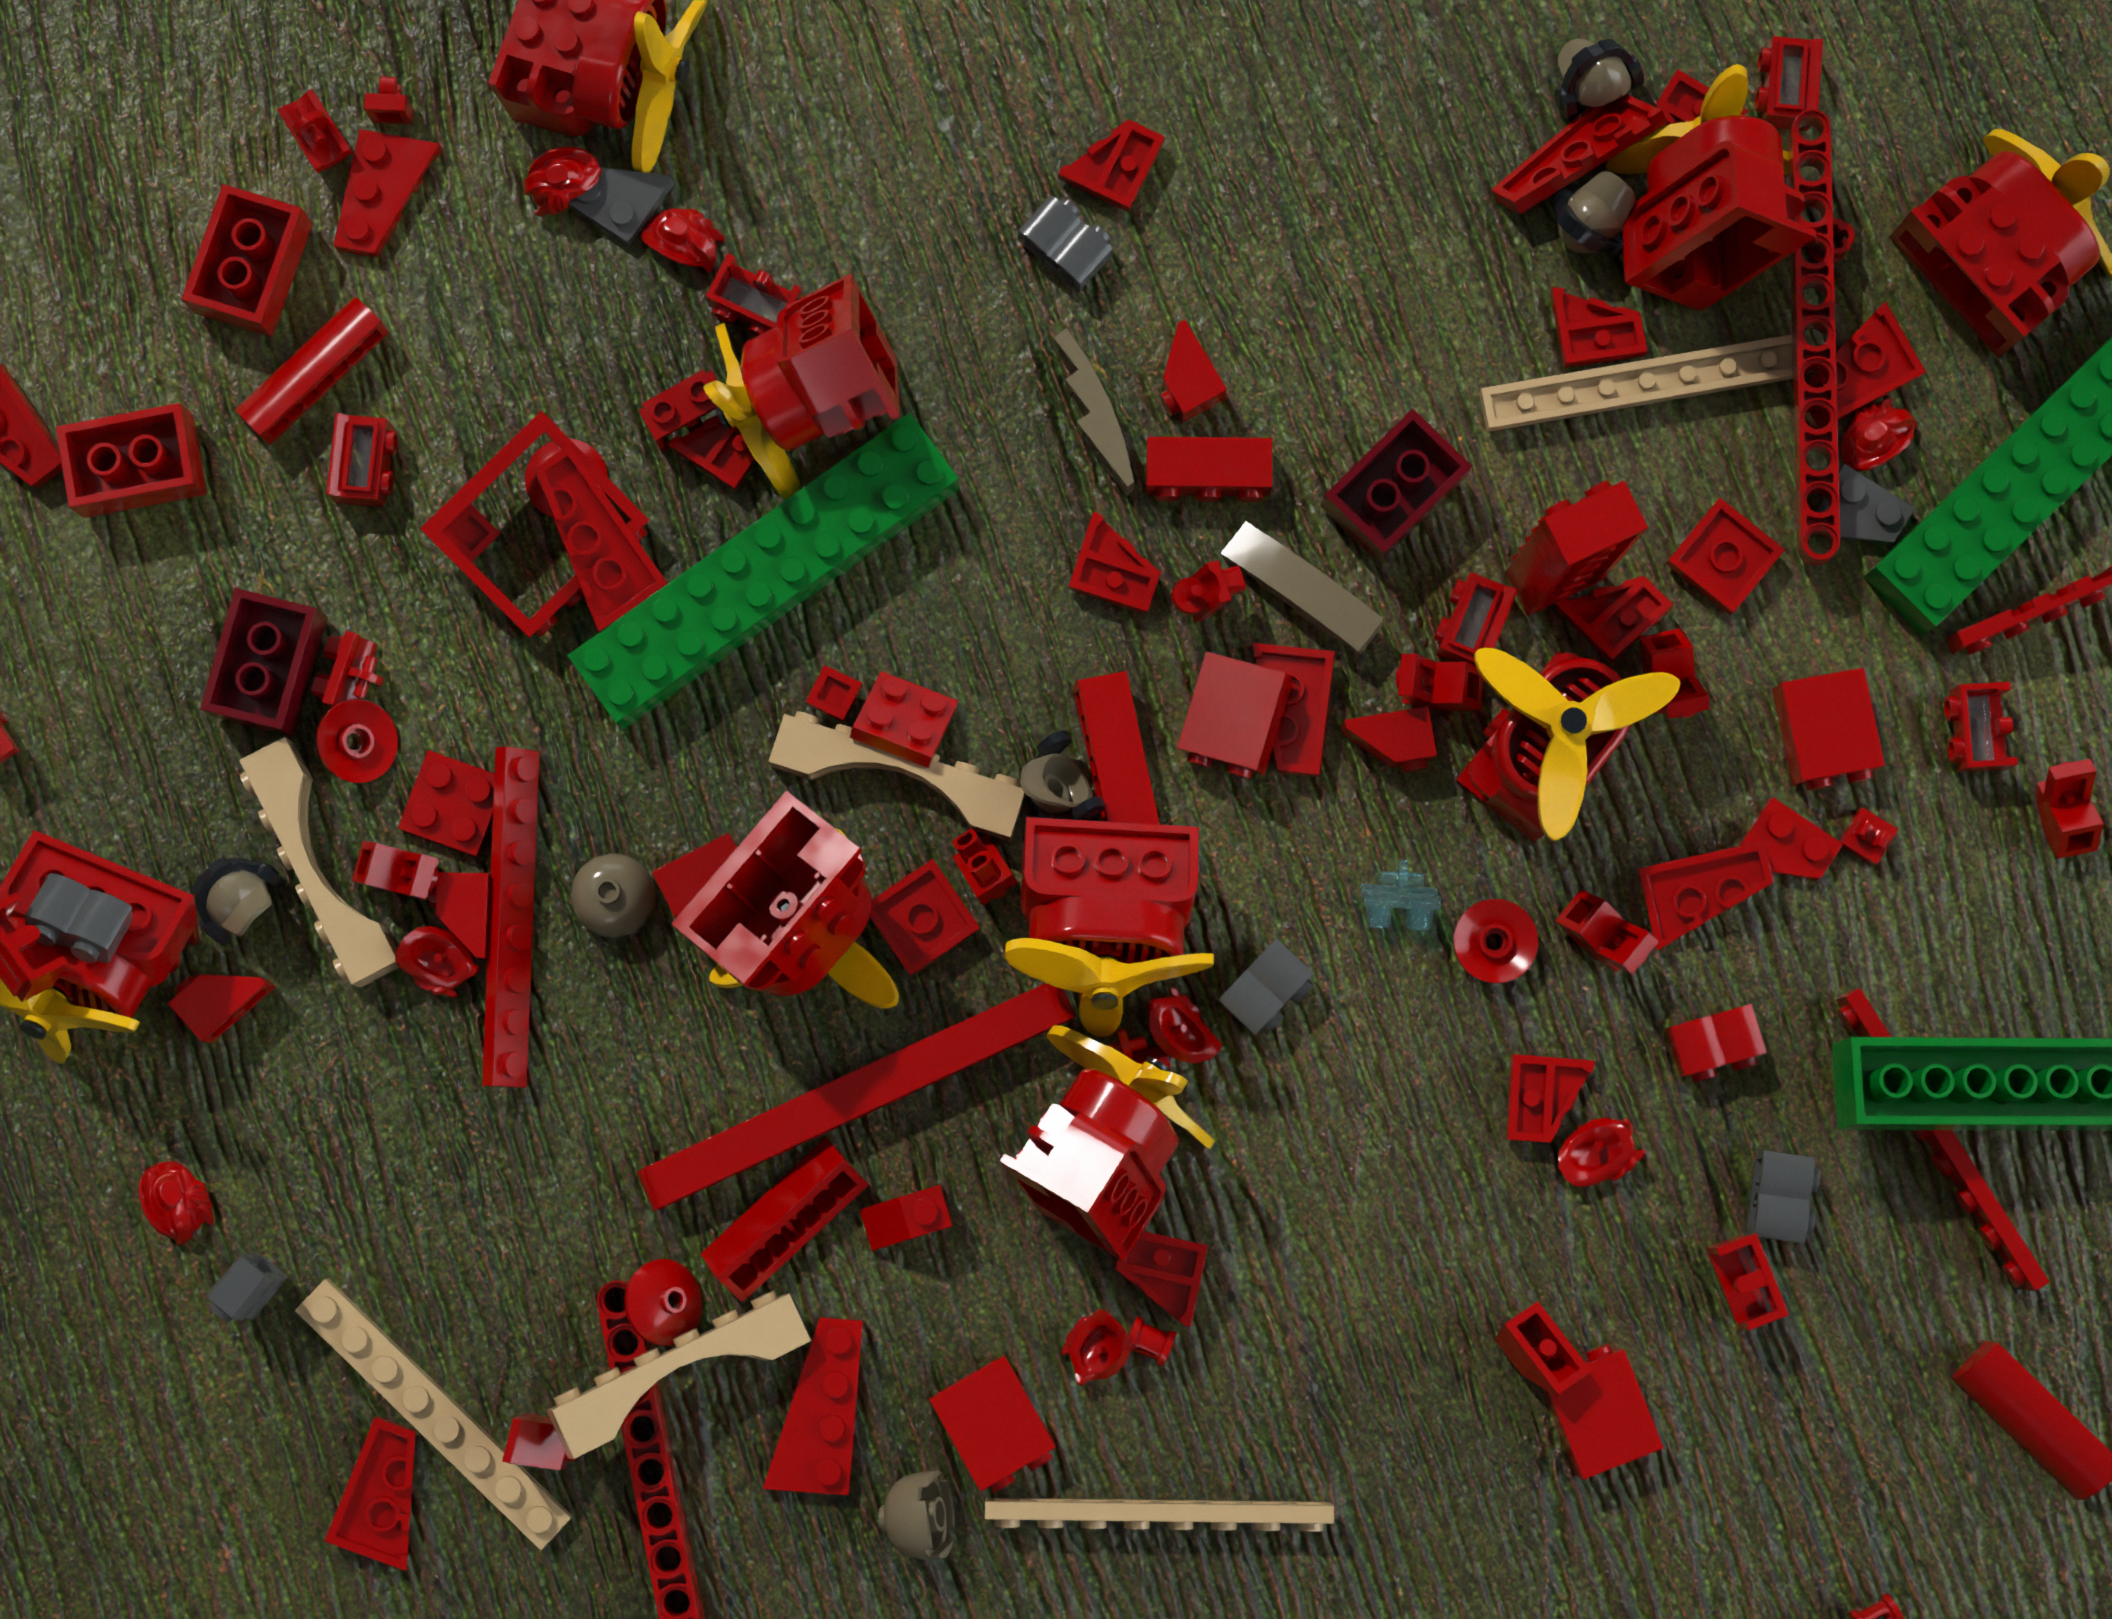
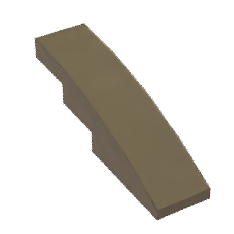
M1066 328L1053 337V349L1073 373L1065 379V391L1084 414V417L1077 421V433L1123 493L1128 496L1133 492L1134 479L1126 443L1111 401L1092 364Z
M1248 522L1242 525L1221 552L1225 561L1233 566H1239L1241 571L1254 578L1262 589L1291 606L1298 616L1360 655L1385 624L1384 618L1342 586Z

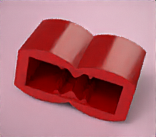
M1752 1004L1665 1028L1679 1076L1691 1075L1693 1083L1718 1076L1716 1067L1731 1063L1734 1071L1757 1065L1759 1063L1756 1056L1767 1053Z

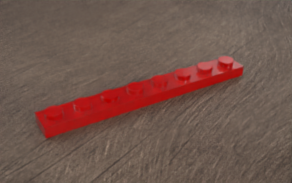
M509 746L496 747L482 1086L527 1088L539 751Z
M1860 988L1850 990L1835 999L1840 1007L1837 1010L1838 1016L1849 1031L1855 1030L1859 1037H1891ZM1912 1130L1921 1141L1924 1139L1927 1141L1934 1152L1931 1155L1933 1164L1944 1177L1949 1176L1958 1189L1954 1193L1958 1203L1968 1214L1973 1213L1981 1225L1978 1232L1982 1240L1992 1251H1998L2005 1262L2002 1270L2012 1285L2016 1288L2020 1286L2022 1290L2037 1291L2048 1284L2050 1281L1953 1131Z

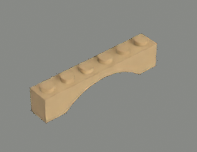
M796 711L795 717L784 714L768 761L772 768L810 780L832 772L853 768H875L902 773L925 783L944 796L961 814L970 829L973 828L976 832L988 834L1008 842L1012 841L1026 797L1025 792L1019 787V780L1002 774H996L995 779L979 775L980 768L960 761H956L955 767L939 762L940 756L935 754L929 768L850 738L852 727L836 724L834 730L819 725L820 718L808 713Z
M283 737L240 759L239 761L245 771L240 774V779L251 797L257 795L263 807L262 810L258 811L259 817L270 834L276 833L282 845L277 848L278 855L288 871L294 869L300 881L295 886L296 891L307 908L313 907L319 921L314 923L315 929L325 945L331 943L338 957L333 960V964L344 983L350 981L351 985L361 988L398 969L399 967L395 961L398 947L388 927L368 919L349 906L331 887L318 865L311 846L308 828V803L313 778L295 743Z
M774 1290L752 1300L751 1303L754 1309L740 1316L736 1309L713 1319L712 1322L715 1328L701 1335L696 1328L673 1339L675 1348L660 1354L658 1348H654L634 1358L636 1367L622 1374L618 1367L613 1368L595 1377L594 1381L597 1386L583 1393L580 1392L578 1387H575L554 1397L556 1406L546 1411L568 1459H575L614 1440L625 1417L638 1399L658 1380L681 1366L703 1358L720 1355L745 1356L769 1361L810 1342L811 1339L790 1294L777 1297Z

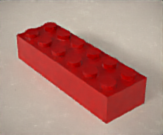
M1608 480L1601 482L1585 491L1586 497L1571 505L1569 499H1566L1544 511L1546 516L1537 521L1539 525L1531 530L1532 535L1524 540L1526 544L1518 548L1519 553L1512 557L1513 562L1505 572L1511 586L1518 589L1516 596L1527 617L1557 603L1561 599L1568 598L1602 582L1648 529L1625 481H1621L1613 486L1610 485Z

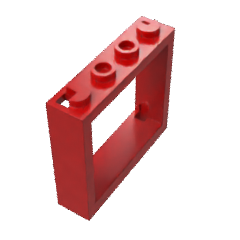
M542 410L420 528L529 638L535 632L542 637L558 621L553 614L565 603L571 608L583 597L576 575L574 574L528 619L442 533L464 509L540 435L545 433L560 449H563L568 444L572 446L605 495L628 517L629 521L626 525L638 542L648 533L643 526L649 521Z

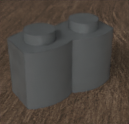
M1050 195L1018 230V240L1066 283L1080 292L1112 257L1113 248L1109 244L1111 238L1099 226L1093 224L1090 227L1078 218L1081 215L1080 211L1068 199L1062 198L1059 201Z
M50 873L24 918L25 925H34L40 930L38 943L45 946H54V944L67 946L75 957L87 963H95L96 961L109 963L133 921L132 906L114 896L90 890L70 878Z
M1276 938L1217 1002L1253 1036L1260 1030L1268 1035L1284 1018L1278 1012L1289 999L1297 1004L1313 987L1307 980L1314 973Z
M1764 1150L1756 1151L1752 1175V1194L1747 1220V1235L1757 1233L1758 1237L1805 1243L1806 1236L1813 1234L1816 1216L1815 1211L1810 1209L1811 1192L1816 1193L1820 1184V1168L1815 1167L1814 1157Z
M242 1252L207 1294V1298L212 1302L209 1308L218 1317L229 1323L232 1319L243 1321L245 1318L253 1320L287 1279V1274L259 1253L252 1252L249 1255Z

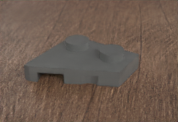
M600 167L602 172L599 181L584 194L570 200L568 207L630 247L673 187L674 181L668 175Z
M1846 464L1839 469L1840 540L1851 542L1864 540L1870 544L1886 546L1893 544L1915 508ZM1824 496L1813 510L1814 512L1820 513L1828 510V501Z

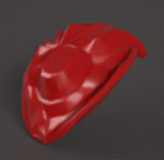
M564 146L550 149L537 156L531 163L528 176L523 181L524 194L532 197L533 202L538 205L534 215H555L557 212H563L568 209L570 200L591 189L599 181L602 170L596 157L583 148Z
M672 208L664 210L650 219L641 231L642 241L655 251L678 263L703 267L708 273L712 272L716 262V241L724 242L725 240L721 232L714 228L712 221L704 218L703 214L699 213L696 209Z
M1891 398L1885 399L1878 404L1871 402L1868 407L1864 406L1856 411L1855 418L1843 435L1840 447L1842 462L1855 471H1869L1884 464L1909 446L1914 438V429L1918 428L1917 421L1908 410L1891 407L1893 401Z
M433 926L415 928L404 936L396 950L395 961L397 966L413 977L416 986L435 995L443 994L448 997H457L458 993L454 988L479 973L480 967L474 964L468 948L453 933Z
M1170 987L1168 988L1170 996L1151 999L1147 1004L1149 1029L1154 1041L1164 1052L1178 1061L1196 1064L1211 1060L1221 1051V1042L1201 1021V1014L1197 1006L1191 1003L1189 997L1181 995L1177 989Z
M1605 1117L1594 1119L1580 1126L1565 1140L1558 1152V1168L1569 1183L1578 1187H1588L1605 1180L1617 1181L1626 1172L1633 1170L1636 1162L1643 1158L1645 1150L1635 1149L1634 1128L1627 1118L1621 1121Z
M166 1161L159 1162L145 1170L139 1180V1199L148 1221L160 1234L174 1239L177 1245H183L191 1240L194 1232L201 1227L203 1222L208 1223L210 1226L214 1224V1216L211 1211L212 1201L209 1198L206 1185L197 1180L185 1166L177 1162Z
M1098 1309L1091 1316L1081 1317L1077 1321L1073 1330L1068 1333L1067 1342L1061 1352L1062 1355L1070 1353L1076 1382L1078 1385L1083 1386L1089 1380L1106 1379L1116 1374L1125 1365L1131 1353L1130 1338L1123 1326L1105 1310Z

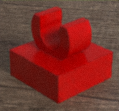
M380 76L379 94L365 93L364 110L372 123L413 125L414 108L407 96L402 95V86L397 85V77Z
M472 504L464 509L442 531L471 562L501 534Z
M824 665L806 700V704L845 722L863 684Z
M1861 807L1855 813L1839 841L1843 843L1842 848L1868 864L1875 866L1878 865L1896 835L1898 828Z

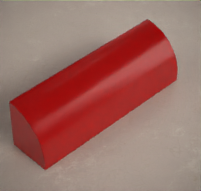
M354 296L234 410L271 445L390 332L382 321Z
M1127 671L1077 680L1073 686V692L1095 795L1101 796L1106 804V808L1100 813L1101 821L1160 825Z
M825 1138L700 1255L715 1277L743 1303L869 1184L841 1152Z
M1984 1341L1951 1377L1963 1391L2076 1500H2084L2093 1496L2112 1481V1452L1998 1342Z

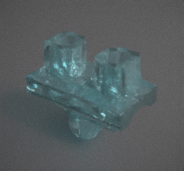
M1398 860L1396 872L1381 871L1380 874L1381 884L1395 885L1361 884L1360 897L1363 906H1365L1368 926L1378 928L1390 927L1392 908L1407 909V928L1430 930L1434 910H1440L1441 897L1438 896L1437 888L1408 886H1423L1424 874L1408 873V861Z

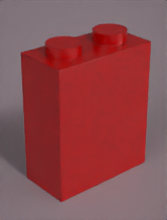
M1206 651L1177 748L1188 755L1187 762L1201 767L1211 768L1212 762L1228 766L1226 772L1237 777L1251 779L1252 773L1265 776L1293 679L1285 672Z
M1864 667L1781 682L1772 689L1792 786L1806 784L1807 791H1813L1833 786L1831 780L1847 777L1848 784L1873 779L1872 772L1885 766Z
M1610 1343L1585 1352L1588 1359L1584 1361L1592 1372L1558 1397L1542 1388L1577 1477L1583 1480L1664 1448L1625 1349H1612Z
M1005 1354L936 1393L929 1399L980 1492L990 1487L992 1493H995L1015 1481L1012 1475L1013 1472L1025 1465L1028 1466L1030 1471H1033L1052 1459L1049 1451L1055 1449L1056 1444Z

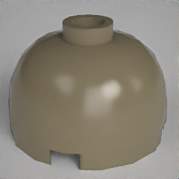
M609 853L594 857L580 868L573 880L571 901L574 913L586 928L599 936L620 938L632 935L646 923L655 911L657 892L654 879L643 864L628 855Z
M940 1470L922 1471L902 1477L894 1483L886 1496L885 1504L879 1509L878 1518L881 1530L887 1533L890 1543L896 1550L912 1559H942L947 1557L952 1549L953 1541L945 1540L947 1528H955L954 1501L948 1481L938 1479L942 1474Z

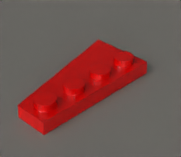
M1628 94L1604 106L1588 107L1493 187L1491 192L1497 203L1518 214H1522L1668 122L1661 109Z
M570 444L534 468L598 632L668 584Z
M2112 565L2093 578H2090V575L2057 590L2053 595L2046 593L2018 606V609L2014 611L2009 609L1954 633L1945 639L1951 653L1955 654L1966 649L1969 656L1993 646L1990 641L1993 637L2004 633L2006 640H2009L2031 630L2028 623L2042 618L2044 624H2048L2068 615L2066 609L2068 606L2080 602L2082 609L2105 600L2104 591L2112 587Z

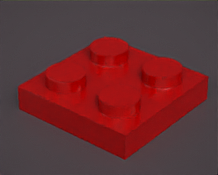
M1719 498L1665 564L1727 614L1732 615L1785 549L1723 499Z
M880 671L852 727L850 738L929 768L956 712L958 700Z
M427 750L398 829L480 858L493 824L495 773Z
M931 859L871 900L870 918L910 977L981 930L934 859Z

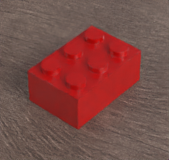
M222 184L181 300L195 314L273 337L312 228V221L300 207Z
M181 403L56 426L68 506L83 518L207 495L194 415Z

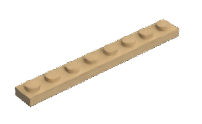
M1803 332L1804 340H1805L1806 343L1808 344L1807 338H1806V333ZM1792 334L1481 388L1479 396L1486 431L1502 430L1793 379ZM1814 370L1804 373V377L1810 376Z
M329 1278L324 1279L296 1308L295 1311L540 1550L544 1549L574 1517L521 1465L502 1462L505 1449Z
M986 1498L985 1519H994V1527L1001 1528L1020 1527V1520H1037V1527L1063 1528V1520L1081 1521L1080 1527L1087 1529L1106 1528L1107 1521H1124V1528L1150 1529V1521L1167 1522V1529L1191 1530L1193 1529V1522H1211L1212 1530H1236L1238 1522L1254 1523V1530L1278 1531L1280 1530V1523H1297V1530L1323 1531V1524H1334V1505L1331 1502Z

